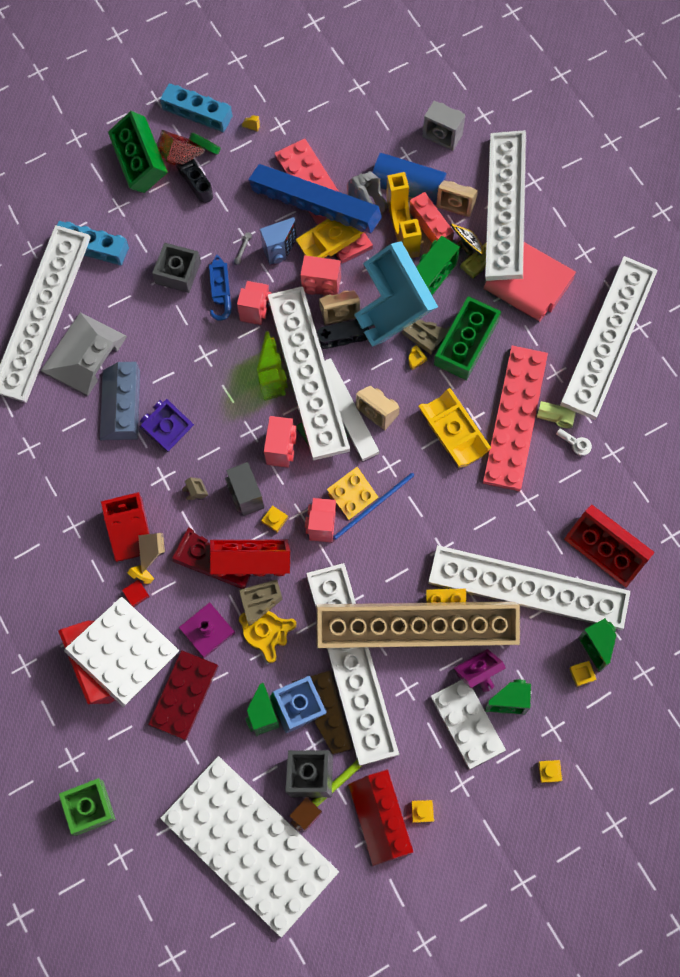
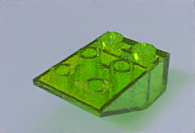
M269 331L265 333L257 366V375L264 401L285 396V388H288L286 374L281 366V358L279 353H277L275 338L270 337Z

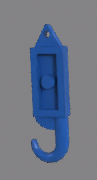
M217 254L212 264L209 265L213 302L224 305V313L216 315L213 310H210V315L213 319L222 321L231 314L228 266Z

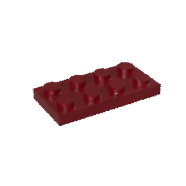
M181 650L148 725L187 741L217 672L218 664Z

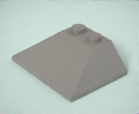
M80 312L41 369V372L89 396L98 382L95 376L111 350L118 351L127 336Z

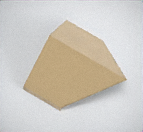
M163 533L138 535L142 574L160 553L165 552Z

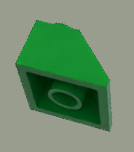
M606 618L584 629L578 637L599 672L603 671L610 664L616 640V629Z
M522 679L513 680V682L507 684L488 701L485 706V712L525 715L529 711L531 704V683H526V680Z
M263 682L259 684L247 709L249 716L245 717L250 731H254L257 736L279 728Z

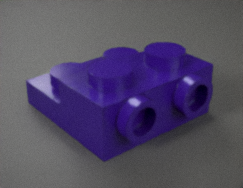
M166 399L164 402L159 400L153 407L155 411L151 415L147 413L140 420L142 424L139 427L168 452L194 424Z

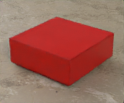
M139 579L122 590L132 607L150 597Z

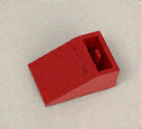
M137 492L101 501L115 561L119 562L139 557L138 535L150 534L144 503L140 493Z

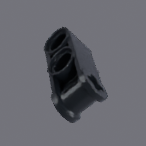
M195 159L183 165L177 162L176 167L180 175L186 180L197 198L203 203L210 202L213 199L211 183L199 168Z
M357 319L323 326L317 332L320 347L322 349H329L366 341L368 338L364 332L369 330V327L362 329Z

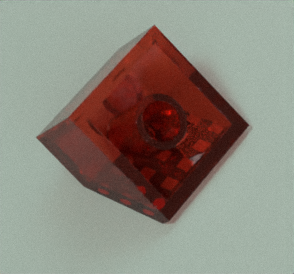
M165 130L161 131L157 142L161 157L172 165L176 163L183 165L205 151L204 148L188 138Z

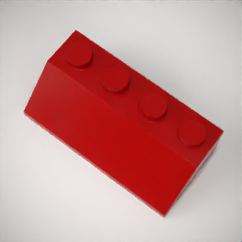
M594 505L589 506L564 538L566 542L626 588L655 553Z
M288 539L210 540V574H214L217 577H223L226 574H234L238 577L245 576L246 574H254L255 576H265L266 574L284 576L285 574H290Z
M88 620L60 629L58 632L64 647L69 646L95 621ZM68 655L87 704H110L115 701L103 687Z
M388 769L349 783V789L372 865L375 866L413 854L414 851Z

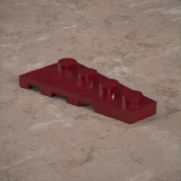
M188 527L172 558L174 563L240 589H245L251 577V574H246L242 577L235 576L234 574L217 577L214 574H210V543L203 536L200 537L194 533V530Z

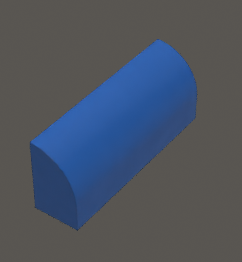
M381 152L379 153L372 173L380 178V188L387 190V175L405 172L409 185L408 197L415 198L425 192L433 204L437 205L438 188L444 180L446 181V172Z

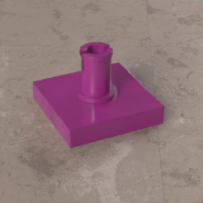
M210 602L179 627L204 659L235 634V631Z
M486 649L453 669L456 675L470 688L480 683L482 691L488 692L490 691L488 686H490L491 690L494 688L490 677L506 669L502 660L489 649Z

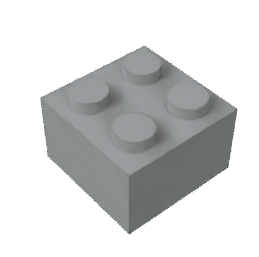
M433 101L424 116L423 137L450 150H454L463 135L465 114L446 106L444 103Z

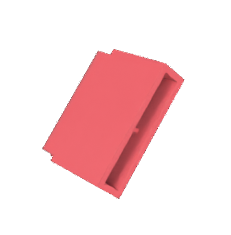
M524 242L523 279L486 281L483 289L540 322L547 311L551 313L574 280L576 271Z

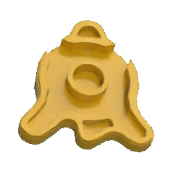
M270 611L252 625H248L245 612L239 616L245 640L250 646L260 650L268 663H274L277 659L275 646H285L287 644V633L297 627L294 619H281Z

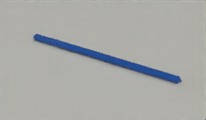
M410 473L333 536V539L337 540L414 477V473Z

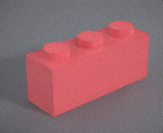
M424 192L411 199L409 212L414 219H418L419 226L431 243L434 240H438L441 235L453 242L454 231L427 194Z

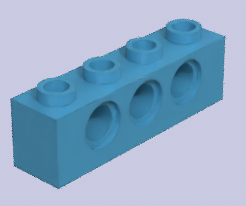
M169 83L160 98L162 110L221 132L226 130L233 117L231 106L227 103H221L211 97L200 95L195 91L186 90L179 85Z
M68 221L58 222L57 226L90 235V241L93 242L88 244L84 256L122 266L129 249L126 238L121 235H111L102 230H92L87 226H77Z

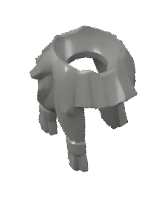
M369 171L366 174H359L348 181L347 195L373 204L370 196H372L375 204L379 206L381 213L388 209L387 202L382 197L380 191V178Z

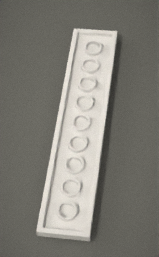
M526 130L491 133L486 281L523 279Z
M55 225L0 364V395L27 403L89 244L90 235Z
M623 257L561 401V406L596 420L657 273L656 269L628 257Z
M298 287L268 294L270 308L313 461L350 452V446L304 288Z
M438 545L428 583L447 589L466 588V593L501 602H516L522 607L593 624L606 618L618 630L624 629L630 591Z
M344 563L307 573L315 607L316 604H356ZM369 647L327 648L359 766L398 756V748Z

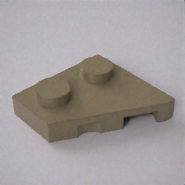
M417 320L403 329L402 334L431 355L441 345L451 327L448 326L446 329L436 326V323Z
M277 579L239 590L248 625H252L283 600Z

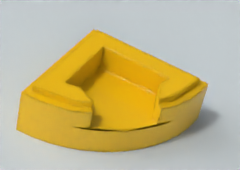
M252 115L249 118H245L242 127L258 132L260 128L259 116Z
M417 344L411 349L409 354L411 370L427 361V357Z
M141 565L132 567L127 572L133 579L137 577L143 580L145 584H150L154 580L147 570L142 574Z

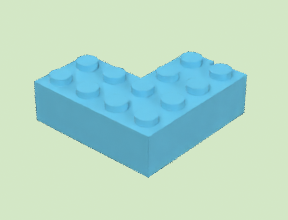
M402 242L388 245L363 263L381 297L354 314L362 329L372 325L375 326V328L364 332L372 347L385 342L438 308Z

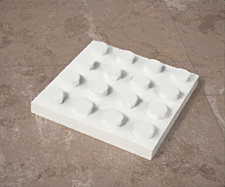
M123 597L117 600L65 648V652L123 707L179 652L167 638Z

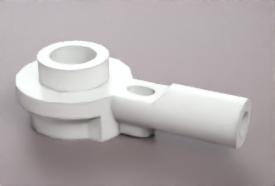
M561 428L557 431L556 435L570 443L577 455L585 456L590 453L592 445L588 439L584 437L576 439Z

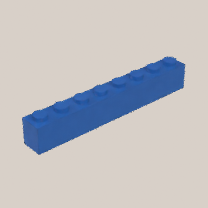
M262 164L256 167L248 179L251 189L257 194H264L271 199L280 200L287 205H294L301 210L305 209L314 215L324 216L328 220H335L344 226L354 227L361 232L365 231L371 234L382 218L379 206Z

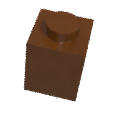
M306 797L290 815V818L293 819L290 823L298 831L303 829L306 832L319 818L322 811Z

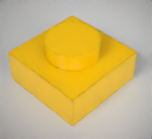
M272 505L261 521L264 525L278 533L287 521L288 515Z
M590 661L569 668L576 687L597 680Z
M560 760L538 762L540 783L562 782Z
M433 800L411 802L413 823L434 822Z

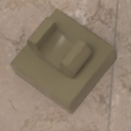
M190 477L185 480L186 486L182 490L190 492V495L186 497L187 500L204 499L208 496L201 479Z

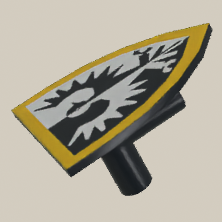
M450 224L461 238L456 244L460 246L459 251L463 249L468 256L472 255L474 251L481 256L483 255V246L473 231Z

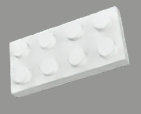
M463 680L431 695L434 705L469 770L506 751L473 688H470Z

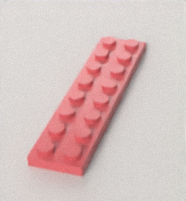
M302 139L274 153L276 160L285 173L338 191L306 139ZM310 212L317 225L327 220L324 216L314 215ZM364 232L360 235L359 239L335 254L341 260V264L373 249V244Z
M511 346L483 484L521 491L548 356L546 352Z

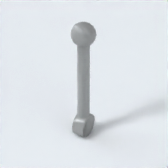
M250 232L245 233V241L237 258L234 259V263L237 265L241 263V256L248 240L252 239Z

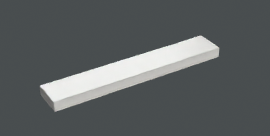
M332 359L325 360L343 425L361 460L365 461L378 455L379 450Z

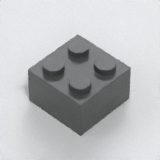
M164 242L152 272L155 284L190 293L201 264L199 252Z
M246 462L226 470L228 477H225L237 512L241 511L242 515L245 516L264 509L262 495L249 463Z
M288 750L286 793L291 798H332L333 755L330 751Z

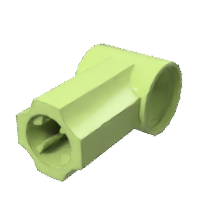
M541 401L537 418L555 422L562 428H572L576 412L561 405Z

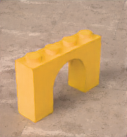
M402 172L387 175L386 200L397 242L403 243L410 258L419 257L422 234L418 219L411 220L408 204L409 185L406 174Z

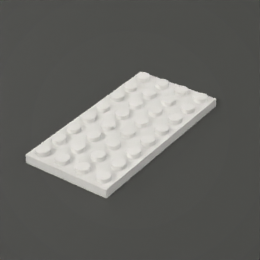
M219 756L161 817L281 938L339 873L326 858Z

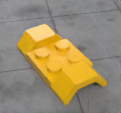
M327 219L298 237L296 241L304 255L325 258L328 255L331 257L359 239L360 235L364 232L351 226H344L335 220Z
M451 388L447 389L439 398L432 402L418 406L428 421L429 426L458 467H466L472 464L491 449V446Z

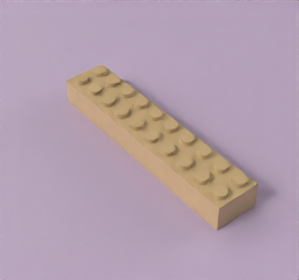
M516 602L316 604V645L318 648L520 645V604Z

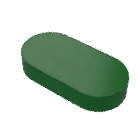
M193 132L188 138L215 154H219L221 147Z

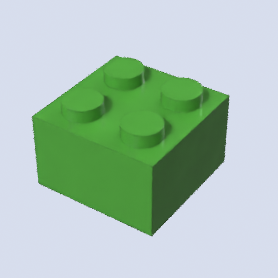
M99 778L59 793L72 835L77 836L116 821L104 781Z

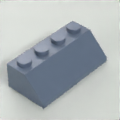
M117 362L103 370L100 440L138 439L140 369L137 362Z

